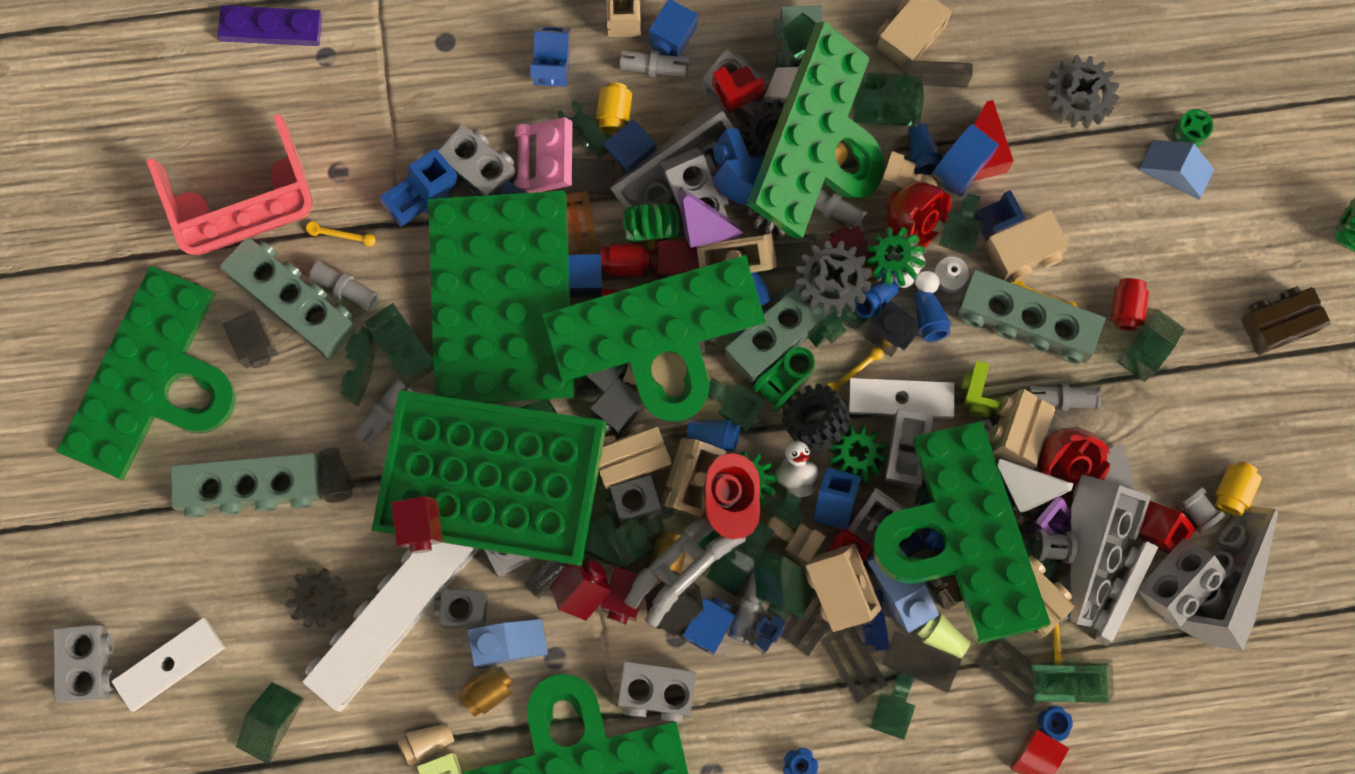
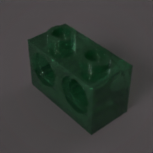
M864 72L852 104V120L855 123L920 127L924 104L922 76Z
M394 303L364 321L368 330L408 387L434 370L433 359Z

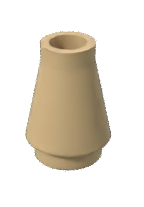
M446 722L436 726L405 732V737L397 740L408 767L416 763L418 766L423 764L445 746L454 742L453 735Z

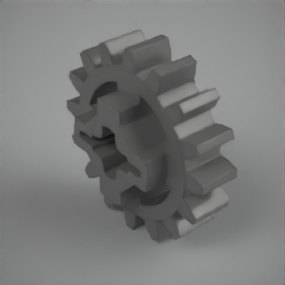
M1075 55L1071 64L1064 59L1059 68L1054 67L1049 75L1051 78L1047 80L1044 87L1050 90L1044 99L1048 102L1053 101L1049 112L1059 111L1061 113L1058 119L1060 123L1068 118L1071 120L1070 126L1072 128L1080 121L1083 127L1087 129L1091 125L1092 120L1099 125L1104 120V116H1110L1114 110L1112 105H1115L1119 99V96L1114 94L1119 87V83L1110 82L1115 73L1113 71L1106 73L1103 71L1105 62L1102 61L1096 66L1093 64L1092 56H1089L1086 62H1081L1079 55ZM1062 81L1065 82L1064 85H1063V87H1064L1065 90H1066L1065 93H1063V94L1061 93V82H1062ZM1099 90H1102L1101 104L1099 103V100L1101 99L1098 95Z
M825 241L824 250H820L814 245L811 249L812 257L806 254L802 255L801 263L804 266H797L796 275L801 278L796 280L795 287L800 290L804 289L800 294V300L803 302L810 299V310L812 312L819 306L823 308L822 314L824 317L828 315L829 310H834L836 316L841 317L842 309L845 307L851 313L855 311L854 301L861 304L864 303L866 296L863 292H869L871 283L866 280L871 276V269L863 268L867 260L865 256L855 257L857 250L855 246L846 251L844 250L843 241L839 242L837 248H832L831 243ZM816 266L819 276L815 277L813 282H810V273ZM830 275L833 279L839 277V283H836L833 279L827 281V276ZM853 276H856V286L851 292L848 282L852 280Z

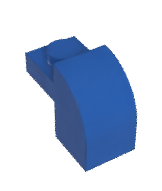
M537 26L534 31V59L530 67V78H533V85L567 87L571 28Z
M971 124L949 149L932 175L939 180L942 187L947 191L962 197L970 188L976 175L993 157L999 144L975 125Z
M738 128L726 129L712 147L715 161L720 166V169L712 179L716 187L727 198L746 205L764 156L750 158Z
M435 148L408 166V178L380 196V203L398 225L402 227L423 212H426L427 215L429 214L428 199L448 198L456 185L457 173Z

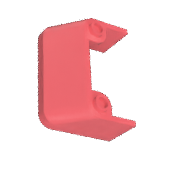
M280 114L273 117L288 157L277 161L271 169V181L275 190L210 212L206 200L193 192L175 196L164 165L154 158L146 160L176 242L181 250L190 255H202L296 222L309 215L313 207V200L306 173L288 124Z

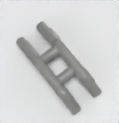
M701 518L691 523L684 530L685 532L659 558L638 574L624 602L628 606L637 609L645 594H648L651 587L658 581V578L661 579L666 586L657 594L653 601V606L645 618L647 623L658 627L665 613L679 599L678 596L715 560H719L724 554L730 552L732 548L745 542L746 538L732 540L719 536L705 547L706 550H703L696 543L714 529L707 518ZM685 553L694 561L678 576L669 567Z

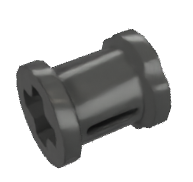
M1043 529L1035 530L1032 537L1031 552L1032 556L1039 562L1045 559L1062 560L1065 564H1072L1074 562L1078 549L1074 532L1066 531L1064 534L1046 533ZM1050 545H1057L1058 548H1051Z

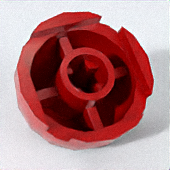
M913 182L899 191L892 193L886 203L887 228L892 227L895 236H897L902 227L906 228L908 237L913 234L918 235L920 240L916 246L920 245L926 248L939 234L936 231H932L937 226L939 220L945 223L951 207V196L944 192L943 189L930 183Z
M1079 427L1061 428L1051 433L1045 439L1037 468L1039 472L1073 483L1071 491L1059 496L1070 500L1073 499L1074 488L1079 483L1082 474L1100 480L1105 479L1110 469V463L1107 461V453L1110 454L1104 442L1088 430Z

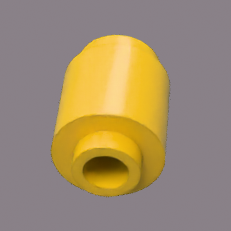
M610 82L607 86L599 89L595 121L598 123V130L600 132L615 135L629 123L632 92L626 89V85Z
M1241 461L1237 462L1236 465L1229 464L1216 491L1215 497L1217 500L1215 506L1228 514L1242 516L1244 510L1250 508L1262 480L1261 476L1257 474L1258 469L1251 464Z

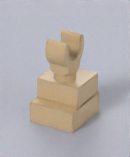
M892 151L877 190L890 194L899 191L904 186L913 182H926L937 186L939 180L931 175L914 174L916 163L905 160L904 155Z
M774 516L771 517L765 527L767 533L788 543L785 554L795 559L796 562L804 567L817 556L826 539L825 535L815 529L812 531L800 524L795 532L791 527Z

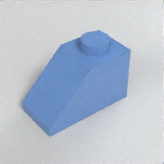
M899 546L900 552H901L904 556H906V555L904 554V552L902 551V549L900 548V546ZM874 555L865 560L893 619L908 633L939 616L924 582L908 584L896 581L880 569Z
M542 619L506 622L468 630L473 664L478 669L489 667L490 665L494 666L548 655Z

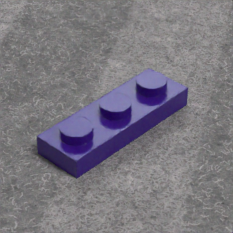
M221 5L217 36L220 42L320 46L322 14L320 10Z

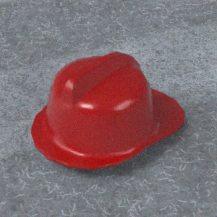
M736 453L724 454L715 459L707 471L703 487L707 519L712 528L722 537L732 540L743 539L753 533L759 522V473L754 464L745 456Z

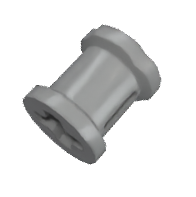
M1203 487L1177 505L1180 510H1185L1198 526L1196 530L1199 534L1212 527L1225 516L1223 511H1217L1204 495L1206 490Z

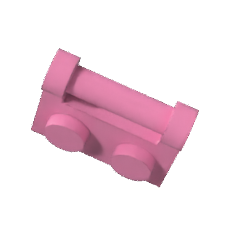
M563 117L532 125H516L515 138L518 140L517 179L514 180V185L528 193L572 186V121ZM536 139V178L530 179L531 140Z

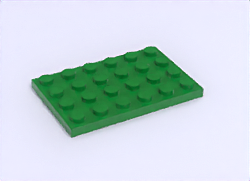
M565 191L428 199L434 395L483 403L575 399L574 379L562 382L543 317L544 313L571 306L567 193Z
M399 390L371 531L395 535L391 502L428 496L438 500L443 543L582 566L607 422L598 419Z

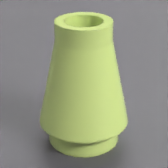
M938 612L939 616L916 628L915 634L921 637L920 641L922 643L950 653L958 659L964 656L971 644V641L964 637L941 612Z

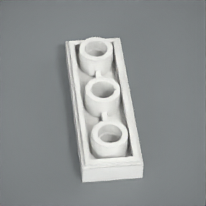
M850 378L848 401L850 413L848 414L894 416L897 410L900 409L931 415L933 418L953 419L954 383ZM902 395L906 399V403L899 404L895 396Z
M1144 542L1138 548L1133 546L1130 548L1124 566L1128 567L1123 579L1118 577L1115 579L1108 596L1112 598L1111 604L1107 611L1102 609L1094 627H1092L1097 630L1094 636L1095 641L1105 646L1113 642L1158 549L1157 546Z
M202 618L111 682L129 710L135 712L226 647L208 620ZM169 659H173L174 667L172 670L167 671L166 663Z

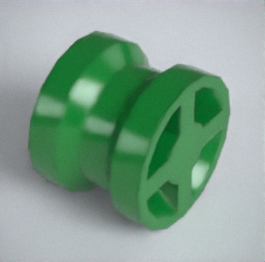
M1200 109L1187 111L1173 128L1174 141L1194 143L1197 148L1200 147L1213 131L1214 124L1212 118L1207 112ZM1190 131L1195 132V133H1196V136H1195L1194 134H1191V133H1188V132H1190Z

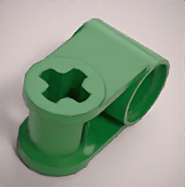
M805 347L790 349L754 383L751 389L754 392L759 391L773 404V410L776 413L779 412L787 404V400L789 398L792 399L795 395L794 393L812 376L815 365L814 355ZM795 358H801L808 364V369L798 373L790 368L789 363Z

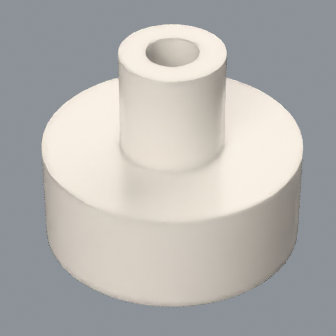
M957 257L942 259L933 272L939 278L940 284L938 288L946 293L960 291L969 278V269L966 263Z

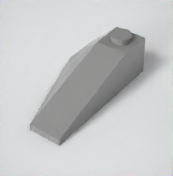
M717 102L682 127L611 185L610 189L625 209L640 205L669 203V201L674 200V197L660 163L698 147L704 156L710 155L718 172L720 166L715 161L712 147L726 129L736 128L720 103ZM747 149L749 157H754L753 154ZM688 167L683 173V179L691 180L695 178L698 174V167Z
M1081 475L1080 481L1073 491L1074 501L1071 507V532L1075 533L1078 544L1077 555L1071 564V603L1075 606L1071 611L1072 623L1094 627L1112 590L1109 579L1117 568L1122 569L1127 559L1122 555V552L1129 538L1136 540L1141 530L1151 498L1150 495L1094 477Z
M1250 506L1248 510H1244L1242 516H1234L1217 536L1219 542L1210 552L1216 556L1228 576L1222 581L1219 588L1213 591L1199 606L1196 613L1189 617L1181 627L1162 616L1164 621L1210 646L1243 651L1257 615L1278 516L1277 510Z

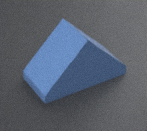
M1160 140L1152 141L1138 169L1198 200L1202 197L1214 172V168L1194 143Z

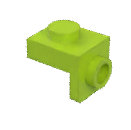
M976 360L972 370L965 369L960 389L966 390L962 407L970 409L969 413L977 417L989 418L990 415L996 416V411L1000 410L1001 402L981 397L990 364Z

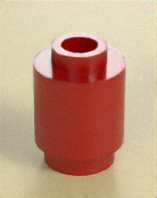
M610 243V246H602V274H610V277L643 278L644 271H650V250H644L643 243Z
M1123 278L1119 280V285L1115 287L1110 321L1115 323L1118 329L1136 331L1137 327L1145 325L1149 300V290H1147V283L1136 278Z

